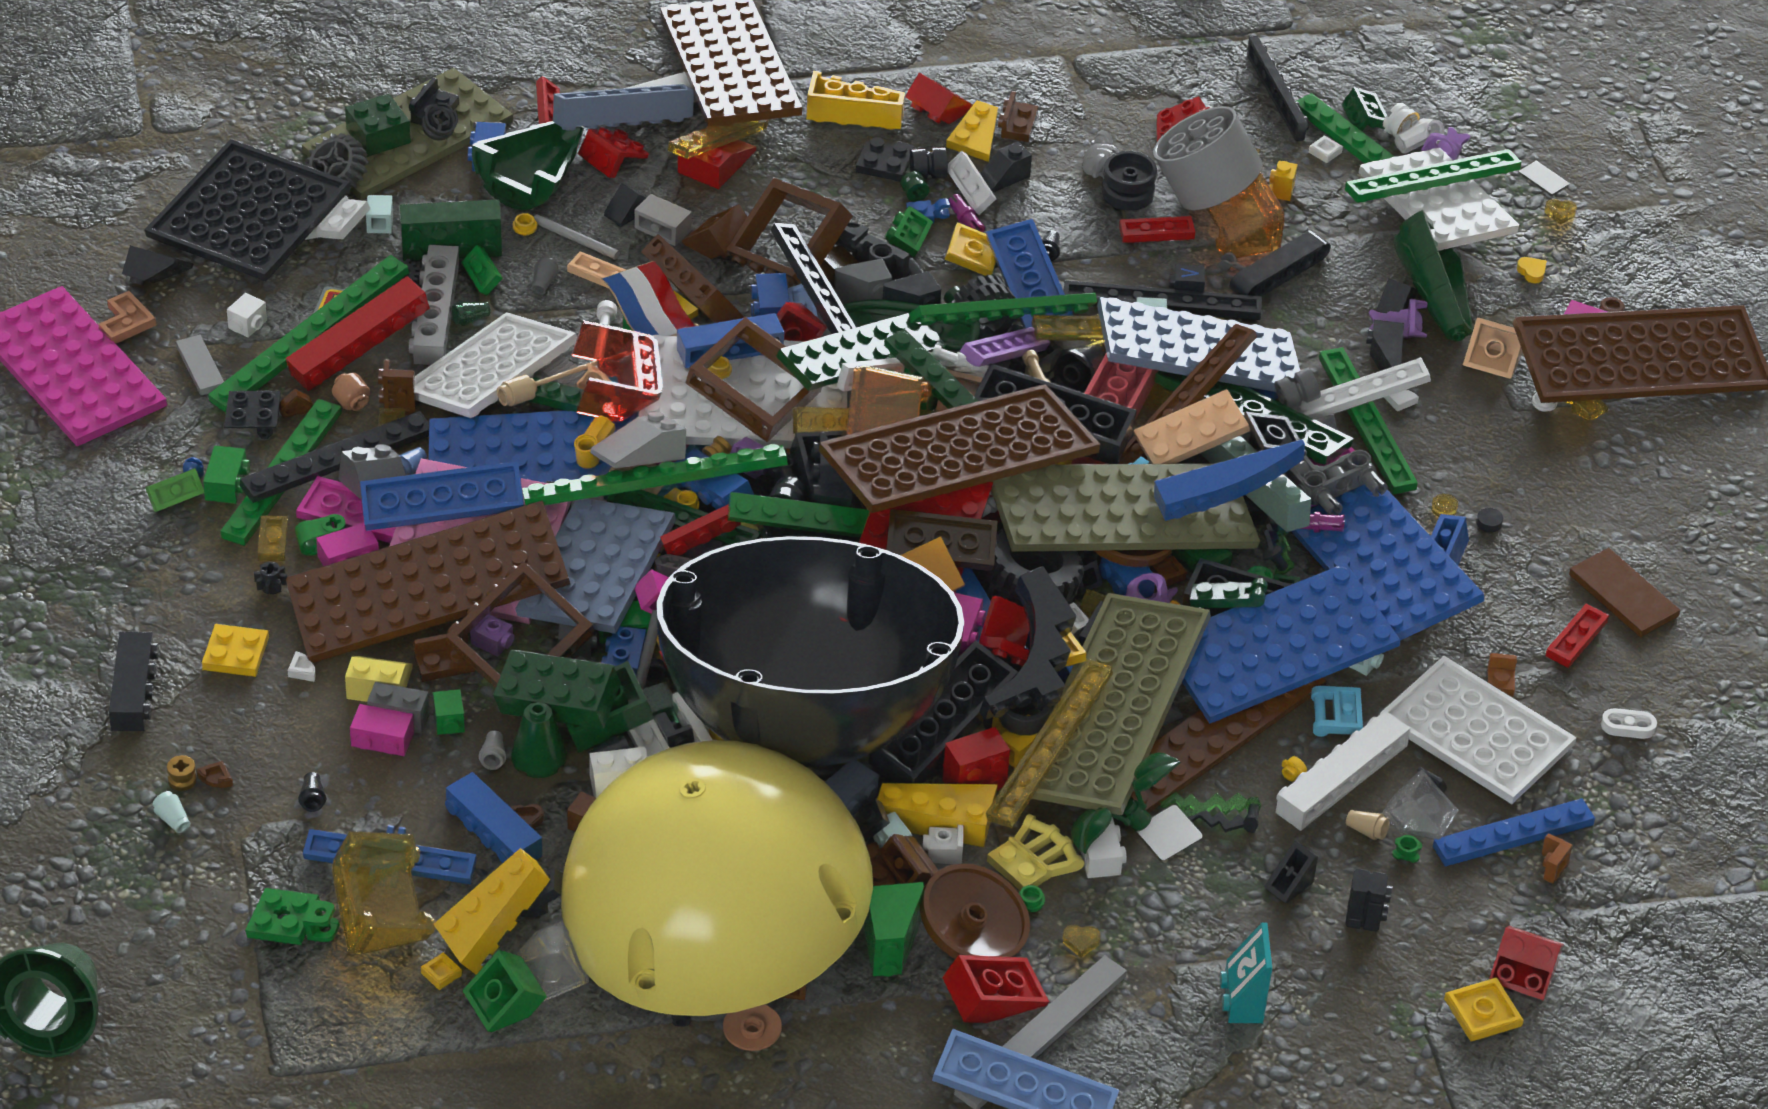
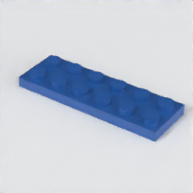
M1033 219L986 231L988 243L1005 284L1015 298L1065 295ZM1072 311L1058 316H1054L1053 313H1046L1040 317H1031V314L1020 317L1025 329L1032 327L1043 337H1056L1078 330Z
M518 461L360 481L366 531L493 515L524 506Z

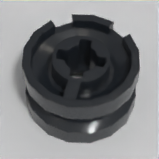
M438 102L427 108L422 119V129L429 138L442 141L448 139L453 134L458 123V115L456 110L450 107L451 105ZM438 119L443 120L442 124H439Z

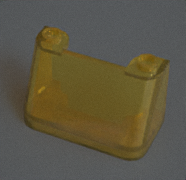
M349 831L335 855L332 873L347 949L350 954H366L427 940L434 933V918L431 917L428 911L419 912L411 870L420 858V850L416 846L414 835Z

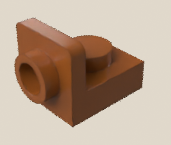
M1491 653L1486 671V682L1510 697H1513L1515 692L1517 656Z
M1551 834L1546 835L1542 849V855L1545 856L1543 879L1554 884L1569 864L1573 845Z

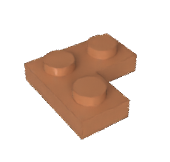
M127 291L107 300L108 308L115 314V317L98 324L104 334L116 344L156 326V318L130 291Z

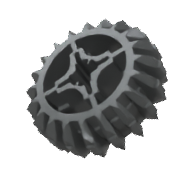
M342 133L338 136L331 134L329 139L323 137L321 144L315 142V150H309L311 157L305 159L308 164L306 166L350 182L351 188H357V181H364L361 175L367 173L364 166L369 164L366 158L368 154L363 149L362 144L356 141L354 137L346 136Z

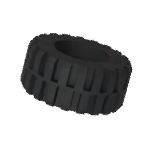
M1002 528L996 534L993 571L978 570L977 579L990 601L992 597L1000 596L1023 607L1015 592L1019 577L1024 573L1043 566L1070 605L1076 598L1084 575L1082 559L1078 556V551L1012 552L1005 530Z

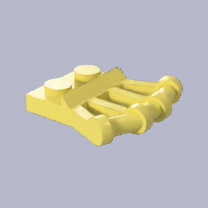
M1031 814L1025 817L1023 825L1015 837L1010 836L1007 842L987 854V862L1019 890L1027 885L1039 886L1051 877L1078 871L1085 864L1083 858L1077 855L1073 847V840L1068 836L1060 834V829L1054 824L1048 825L1036 820V816ZM1031 830L1041 833L1040 836L1026 845L1023 844ZM1052 841L1056 844L1038 857L1034 854ZM1065 854L1067 861L1048 865Z

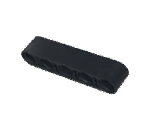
M1307 231L1236 273L1230 281L1229 288L1237 295L1262 297L1325 259L1330 252L1331 245L1313 231Z

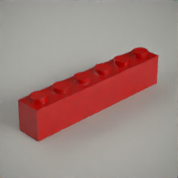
M408 276L285 358L291 376L307 391L320 385L324 380L342 370L346 365L361 357L371 348L383 342L396 331L402 329L405 325L429 310L430 307L425 291Z

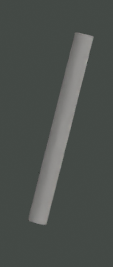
M538 214L534 216L537 225L612 259L616 260L619 257V250Z

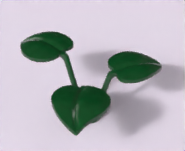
M1154 753L1145 758L1134 771V776L1137 779L1132 782V786L1137 800L1129 799L1122 815L1112 814L1107 808L1101 807L1097 811L1089 809L1082 813L1074 822L1071 830L1072 840L1077 848L1086 854L1090 845L1109 826L1112 817L1123 822L1126 826L1130 825L1134 831L1145 829L1150 824L1152 817L1145 810L1147 805L1144 803L1140 792L1154 786L1181 762L1177 758L1165 753Z

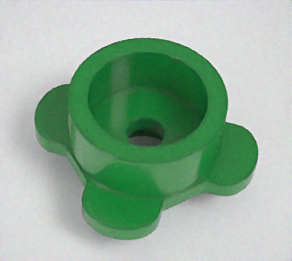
M1403 835L1395 839L1396 849L1392 851L1395 859H1402L1412 863L1419 861L1420 856L1418 852L1422 849V843L1416 837Z

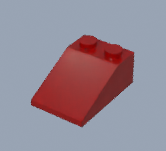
M717 130L690 137L678 150V173L720 189L756 151V146Z
M958 955L942 977L963 1021L967 1023H989L1044 1007L1049 1003L1028 959L1024 957Z

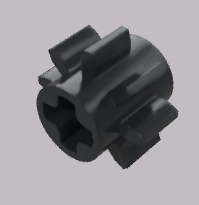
M275 562L261 564L260 571L254 572L257 590H262L265 594L274 595L282 592V585H287L285 567H280Z

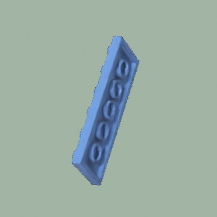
M955 1029L951 1031L932 1081L1008 1109H1113L1119 1090Z

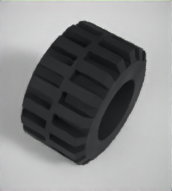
M986 275L985 277L978 276L975 280H969L965 286L962 285L959 288L960 291L954 295L955 300L951 303L1014 299L1015 296L999 277ZM1002 316V318L992 321L987 320V318H980V328L987 325L997 335L1005 334V330L1013 325V322L1017 321V319H1010L1009 316Z

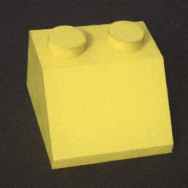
M363 656L351 657L345 675L347 699L367 702L375 682L407 687L413 664Z

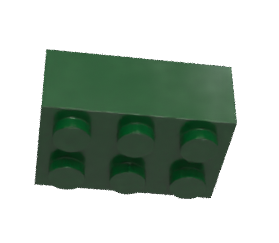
M629 661L614 667L621 684L604 729L565 723L578 753L600 744L614 735L618 736L654 719L648 701Z

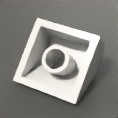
M645 747L590 753V779L594 797L597 798L625 770L647 758Z

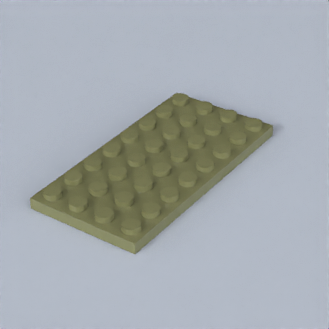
M453 67L434 77L438 79V89L459 96V105L454 109L458 115V123L453 134L448 139L442 141L433 140L424 133L421 125L411 122L409 103L430 80L394 97L395 102L410 120L411 143L366 157L369 164L364 166L367 173L361 175L364 181H357V188L352 187L350 192L360 200H363L368 195H373L469 145L471 131L476 130V128H473L474 122H502L507 125L513 122V114ZM346 122L302 144V152L306 156L311 157L309 150H315V142L321 144L323 137L329 139L331 134L338 136L342 133L346 136H351L346 130Z

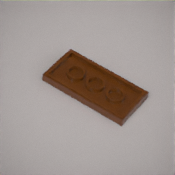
M1609 547L1570 568L1569 575L1639 637L1679 617L1680 609Z

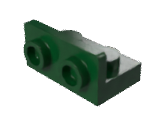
M1353 87L1342 103L1350 123L1362 132L1367 125L1372 128L1385 129L1383 122L1387 114L1376 93Z

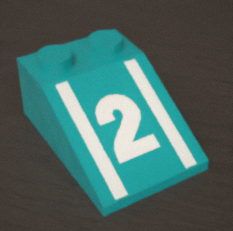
M1261 923L1227 959L1225 971H1220V988L1225 989V994L1222 995V1010L1227 1011L1228 1023H1263L1272 974L1267 923Z

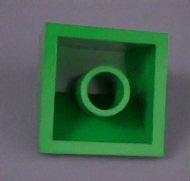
M498 950L462 990L488 1032L497 1031L529 1018L547 998L523 958L502 950Z

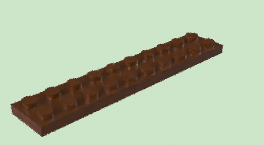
M1320 678L1210 724L1201 710H1199L1156 740L1149 755L1165 753L1177 758L1181 764L1154 786L1140 792L1144 803L1147 805L1145 810L1150 813L1311 698L1312 688L1315 686H1326L1327 680ZM1133 790L1130 799L1137 800L1135 791Z

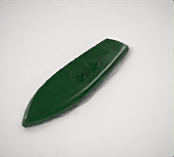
M885 299L861 300L843 304L856 328L910 313L920 305ZM960 319L950 324L936 321L934 324L928 325L946 344L945 350L960 351L965 343L976 341L980 338L979 320L966 322L965 319Z

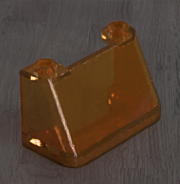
M1261 172L1247 188L1234 197L1218 205L1206 208L1219 229L1216 247L1223 255L1230 252L1236 258L1272 252L1281 247L1284 212Z
M869 365L856 366L853 375L847 435L919 417L920 403H926L928 397H931L930 382H926L922 376Z

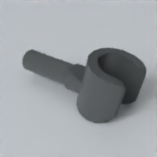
M1230 252L1224 254L1220 258L1222 261L1218 263V267L1223 271H1227L1231 267L1239 270L1247 267L1237 262L1235 255Z

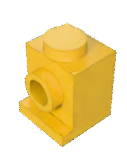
M1278 161L1276 170H1271L1270 185L1266 197L1291 200L1298 164Z

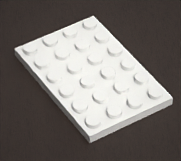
M1433 148L1427 151L1414 152L1404 156L1362 164L1359 168V174L1363 178L1452 161V159L1441 148ZM1474 180L1384 198L1405 220L1423 210L1433 222L1434 229L1431 232L1438 251L1518 232L1519 224Z
M506 312L415 376L416 400L469 418L477 416L481 410L498 400L497 387L501 386L502 382L525 374L529 377L533 376L540 368L550 364L554 358L561 353H565L571 346L578 342L576 333Z
M1446 656L1439 659L1381 712L1383 713L1386 710L1411 728L1409 740L1510 804H1513L1576 742V737Z

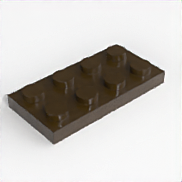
M890 509L886 550L902 555L941 537L956 567L993 571L997 521Z

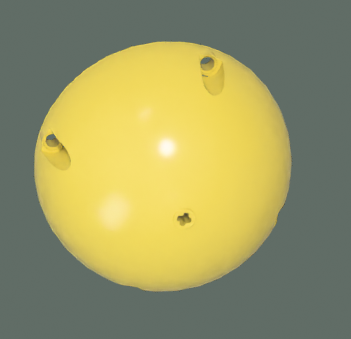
M725 740L687 743L663 750L628 768L612 781L592 803L578 825L564 866L561 896L562 919L570 950L581 969L599 987L618 999L645 1010L671 1015L709 1016L733 1013L770 1003L795 992L820 976L844 954L859 934L869 912L873 892L872 865L857 822L839 796L812 770L782 753L756 744Z

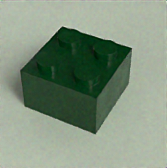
M389 93L345 107L346 130L356 141L362 144L363 149L368 154L366 157L411 143L410 120Z

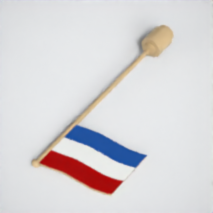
M654 261L601 278L613 293L627 324L641 341L642 345L590 362V364L597 366L643 350L645 335L677 336V329L699 326L696 323L693 324L683 310L666 275ZM587 364L536 382L526 374L504 381L501 386L497 387L498 399L503 406H514L535 398L537 386L586 370Z

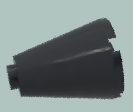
M1104 341L1064 349L1057 353L1050 365V371H1053L1055 377L1053 380L1054 384L1085 393L1106 354Z

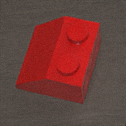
M920 72L905 95L907 99L912 101L911 107L921 113L923 110L928 111L927 117L938 124L941 120L951 124L965 115L973 106L967 100Z

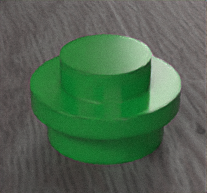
M1027 885L1018 892L1028 912H1036L1043 908L1045 896L1039 887Z

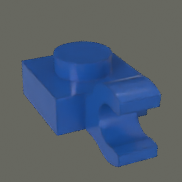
M946 198L939 199L933 205H931L930 200L906 203V208L911 206L932 220L933 223L934 218L946 219L950 217L949 210L943 209L950 208L949 200Z

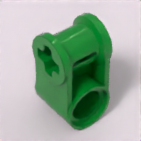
M331 514L326 517L300 522L295 527V535L301 553L307 556L316 555V538L344 529L346 526L344 517L338 514Z

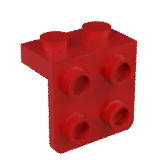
M1198 96L1162 110L1157 114V142L1170 128L1180 121L1210 107L1206 108Z
M603 127L588 129L577 153L609 178L616 177L624 157L647 159L649 153L644 150V146L637 141L629 139L625 131L620 129L611 131Z
M994 596L990 602L979 643L1000 659H1007L1011 665L1022 668L1027 662L1029 650L1024 648L1029 633V623L1024 607L1000 596Z

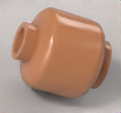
M343 373L335 379L332 394L345 410L358 411L367 405L370 388L357 373Z

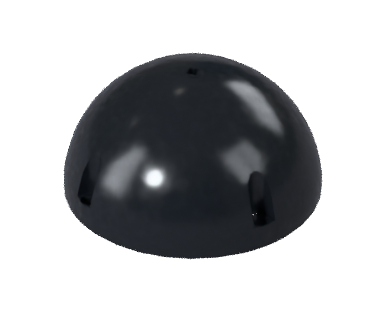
M820 537L756 539L709 551L676 570L663 585L657 600V632L663 659L678 693L706 727L725 741L756 744L782 753L805 767L831 766L871 755L897 741L919 723L937 702L953 673L964 629L962 607L955 594L940 578L921 565L898 554L874 546ZM839 617L846 619L847 622L840 620Z

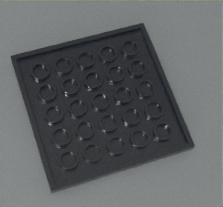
M230 139L144 231L148 238L267 281L351 190V185L347 180Z

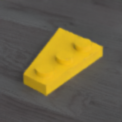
M976 100L946 140V147L958 152L963 151L967 155L989 162L998 107Z

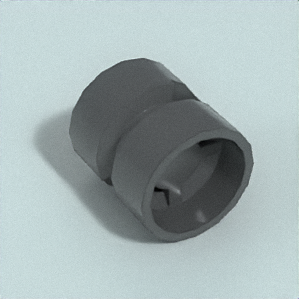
M1308 367L1295 372L1293 378L1286 376L1274 382L1281 404L1291 409L1301 406L1302 401L1308 403L1321 397L1318 382Z

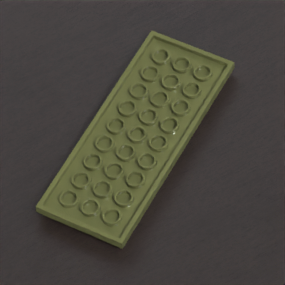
M1213 464L1050 465L991 481L993 483L992 494L1012 552L1257 548L1260 543L1243 496L1203 512H1195L1178 519L1164 520L1154 498V481Z
M1108 593L1083 644V649L1086 651V661L1074 664L1066 680L1061 700L1054 706L1016 786L1017 796L1094 809L1096 811L1100 807L1107 808L1112 814L1122 815L1134 790L1132 782L1137 779L1134 776V771L1149 756L1211 618L1210 610Z

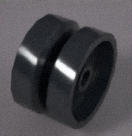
M1120 151L1107 158L1104 165V180L1102 183V195L1105 201L1117 209L1126 211L1139 210L1152 203L1155 195L1157 166L1151 157L1136 151Z

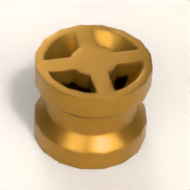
M717 436L713 439V444L702 449V453L709 457L716 453L730 454L732 446L723 437Z
M180 755L170 759L168 762V782L172 789L186 791L193 788L196 784V768L192 758Z

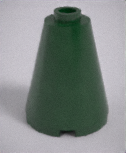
M536 702L528 705L524 710L512 747L511 761L517 771L520 769L526 772L528 777H549L556 774L562 764L564 766L567 753L551 708L547 704Z

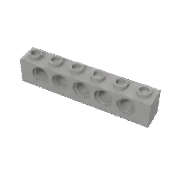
M429 245L427 255H423L422 269L425 271H420V286H422L421 289L426 293L430 309L415 319L417 321L412 322V336L414 338L409 340V353L413 354L414 364L432 365L446 355L459 270V246Z

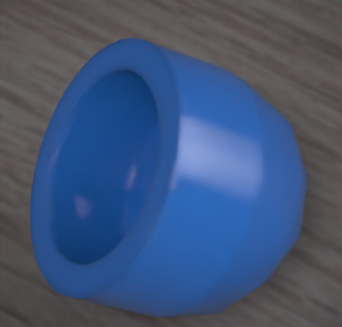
M196 457L186 459L183 464V473L196 468L200 479L204 475L202 461Z

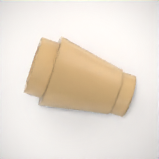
M1350 810L1346 818V825L1373 840H1383L1388 833L1390 820L1385 818L1384 814Z

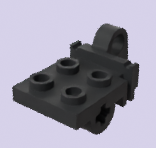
M855 222L848 223L835 245L843 246L860 263L883 259L892 276V281L908 277L909 253L867 233L869 228Z

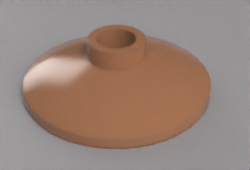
M765 1004L738 1012L727 1013L723 1021V1032L727 1040L743 1050L757 1051L768 1048L778 1040L782 1031V1022L779 1015Z

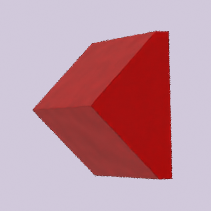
M785 302L777 314L784 330V340L810 341L820 338L827 329L826 324L802 303Z

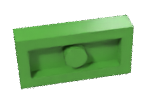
M196 468L145 487L154 512L204 493Z

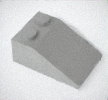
M650 412L648 416L637 417L593 446L591 454L614 468L685 459L686 428L677 424L675 420L665 417L661 412Z

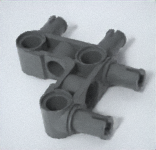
M1356 450L1339 457V460L1324 467L1314 465L1308 459L1306 453L1304 460L1284 473L1290 481L1311 498V505H1320L1327 515H1334V513L1339 515L1343 507L1335 498L1362 485H1365L1375 497H1378L1379 493L1383 495L1387 490L1386 483L1376 474V468L1371 463L1370 454L1363 450Z

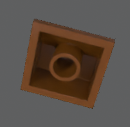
M740 204L712 215L681 241L685 246L710 259L718 256L725 258L730 255L726 250L748 216Z

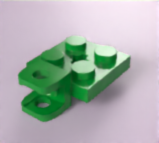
M265 888L245 932L247 938L301 945L305 935L311 941L329 942L334 940L340 924L336 918L332 917L335 912L334 904L320 901L317 894ZM281 914H289L284 915L282 919H278V916ZM330 927L329 931L321 932L322 928Z

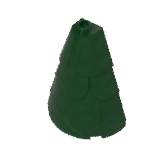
M551 121L478 141L472 145V160L476 174L480 173L485 183L483 187L496 200L499 199L500 203L515 209H533L545 203L556 192L561 179L565 176L569 165L576 156L584 128L577 126L576 130H563L561 126Z
M1421 210L1406 219L1399 226L1400 232L1395 234L1393 239L1394 248L1402 265L1413 281L1414 287L1423 301L1427 302V310L1445 337L1449 340L1461 341L1473 333L1461 254L1455 247L1438 251L1431 232L1434 229L1433 222Z

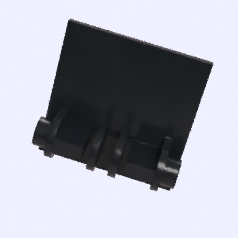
M229 391L224 428H257L259 437L264 440L268 439L273 434V428H277L281 391Z

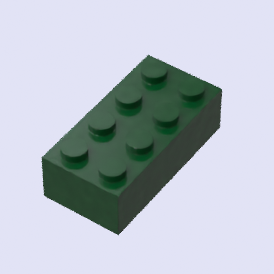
M499 199L400 204L403 261H406L407 258L411 261H421L423 255H427L429 245L459 246V258H465L476 245L483 247L489 257L502 256Z
M510 650L493 696L502 714L522 717L528 705L540 702L547 704L551 708L556 722L604 729L621 683L614 665Z

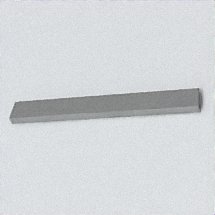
M1104 955L1002 1047L1034 1059L1037 1058L1126 977L1127 970ZM955 1089L954 1095L973 1109H980L988 1102Z

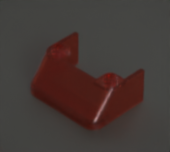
M583 320L572 356L597 361L598 369L608 377H617L618 383L588 377L577 407V413L594 417L601 415L609 418L611 422H618L658 401L663 391L657 340L645 333Z

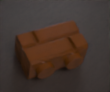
M893 834L879 851V856L884 863H887V867L900 884L923 882L925 887L931 877L939 871L917 840L912 836Z

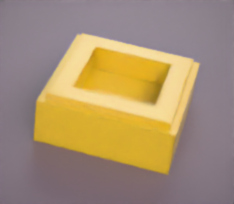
M443 952L421 966V974L438 990H441L461 977L462 969Z

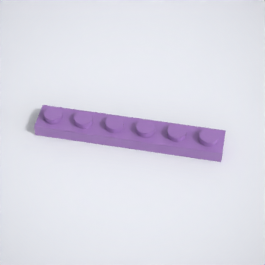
M1030 327L965 343L960 352L966 356V360L970 364L981 367L990 363L993 364L1023 356L1028 350H1034L1035 352L1044 351L1050 342L1034 328Z

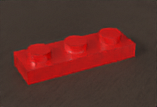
M541 76L536 81L539 124L553 121L554 94L560 93L559 87L544 76Z
M1192 216L1120 219L1119 221L1123 243L1195 239L1196 232Z
M728 504L660 536L666 554L682 555L699 544H705L716 536L732 531L735 527L740 526L741 522L727 521Z
M1585 604L1547 648L1545 656L1569 668L1607 624L1609 615Z

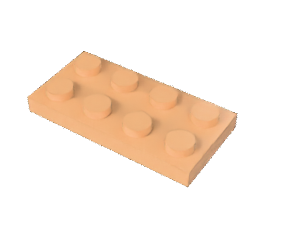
M1226 389L1134 430V435L1151 464H1176L1249 432L1250 428L1229 391Z

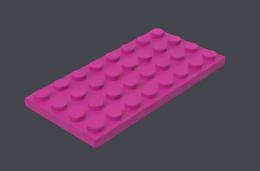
M63 286L0 312V361L77 447L167 406L164 395L115 342L111 341L104 334L99 325Z

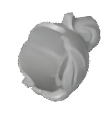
M1099 131L1096 139L1091 142V147L1084 154L1082 168L1086 174L1092 175L1093 178L1101 176L1104 179V165L1107 158L1119 152L1112 144L1113 138L1109 132Z

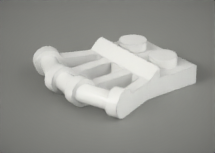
M344 196L305 240L318 237L344 239L371 209L368 202L350 200L347 196Z
M935 345L933 352H929L949 370L983 378L989 365L973 366L961 352L954 353L943 349L939 345Z

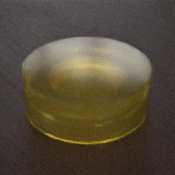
M1438 494L1433 498L1431 510L1436 516L1440 517V514L1454 516L1457 513L1458 501L1452 495Z

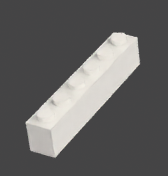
M1386 710L1378 717H1372L1364 728L1353 732L1346 742L1342 745L1338 744L1327 757L1319 759L1308 772L1301 773L1290 786L1283 787L1276 797V813L1300 831L1405 749L1408 745L1411 728Z

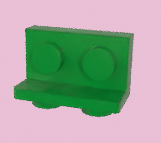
M908 206L903 213L899 211L892 221L894 227H890L884 239L887 240L886 243L890 245L895 244L914 257L918 253L933 221L911 206Z

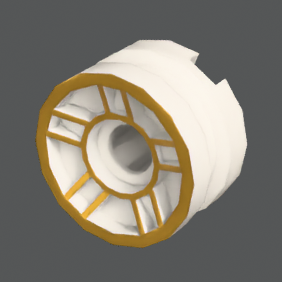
M1398 103L1390 110L1392 112L1391 115L1385 117L1383 127H1385L1384 130L1393 134V137H1395L1396 134L1414 126L1420 117L1417 112L1405 104Z

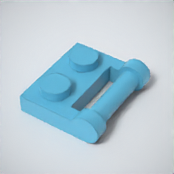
M1315 686L1312 688L1311 699L1314 701L1315 708L1313 733L1316 736L1322 737L1328 733L1352 735L1356 730L1360 731L1363 728L1360 688ZM1327 699L1333 700L1334 720H1326L1325 700Z

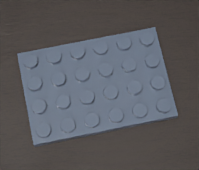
M588 498L575 500L555 536L571 585L555 590L593 624L594 630L616 634L636 596V584L649 572L663 546L660 536L671 531L676 521L675 514ZM543 593L521 599L515 608L519 617L577 626L570 617Z

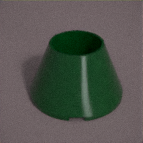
M54 943L19 949L0 959V1035L5 1040L9 1038L21 1046V1051L39 1057H60L81 1048L94 1032L98 1020L97 972L91 958L80 948L68 943ZM42 979L48 980L54 985H56L62 991L65 997L59 996L53 993L51 990H49L43 983Z

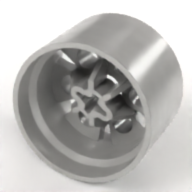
M1226 106L1209 108L1180 121L1158 140L1153 150V155L1183 208L1188 210L1209 208L1234 197L1257 178L1263 166V162L1237 113L1233 108Z

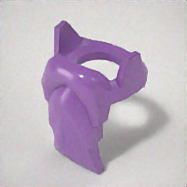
M1453 127L1448 128L1447 135L1431 133L1424 143L1421 152L1433 148H1441L1452 160H1457L1462 145L1470 139V135L1458 134Z
M1410 299L1408 309L1400 310V312L1389 311L1387 313H1380L1375 310L1369 311L1373 324L1374 319L1404 323L1403 338L1405 339L1427 337V334L1422 332V316L1417 311V309L1427 308V302Z
M1156 573L1140 575L1127 586L1126 596L1147 599L1140 594L1138 586L1142 580H1151L1157 586V593L1152 594V597L1148 600L1170 603L1172 597L1178 591L1177 587L1167 590L1164 577Z

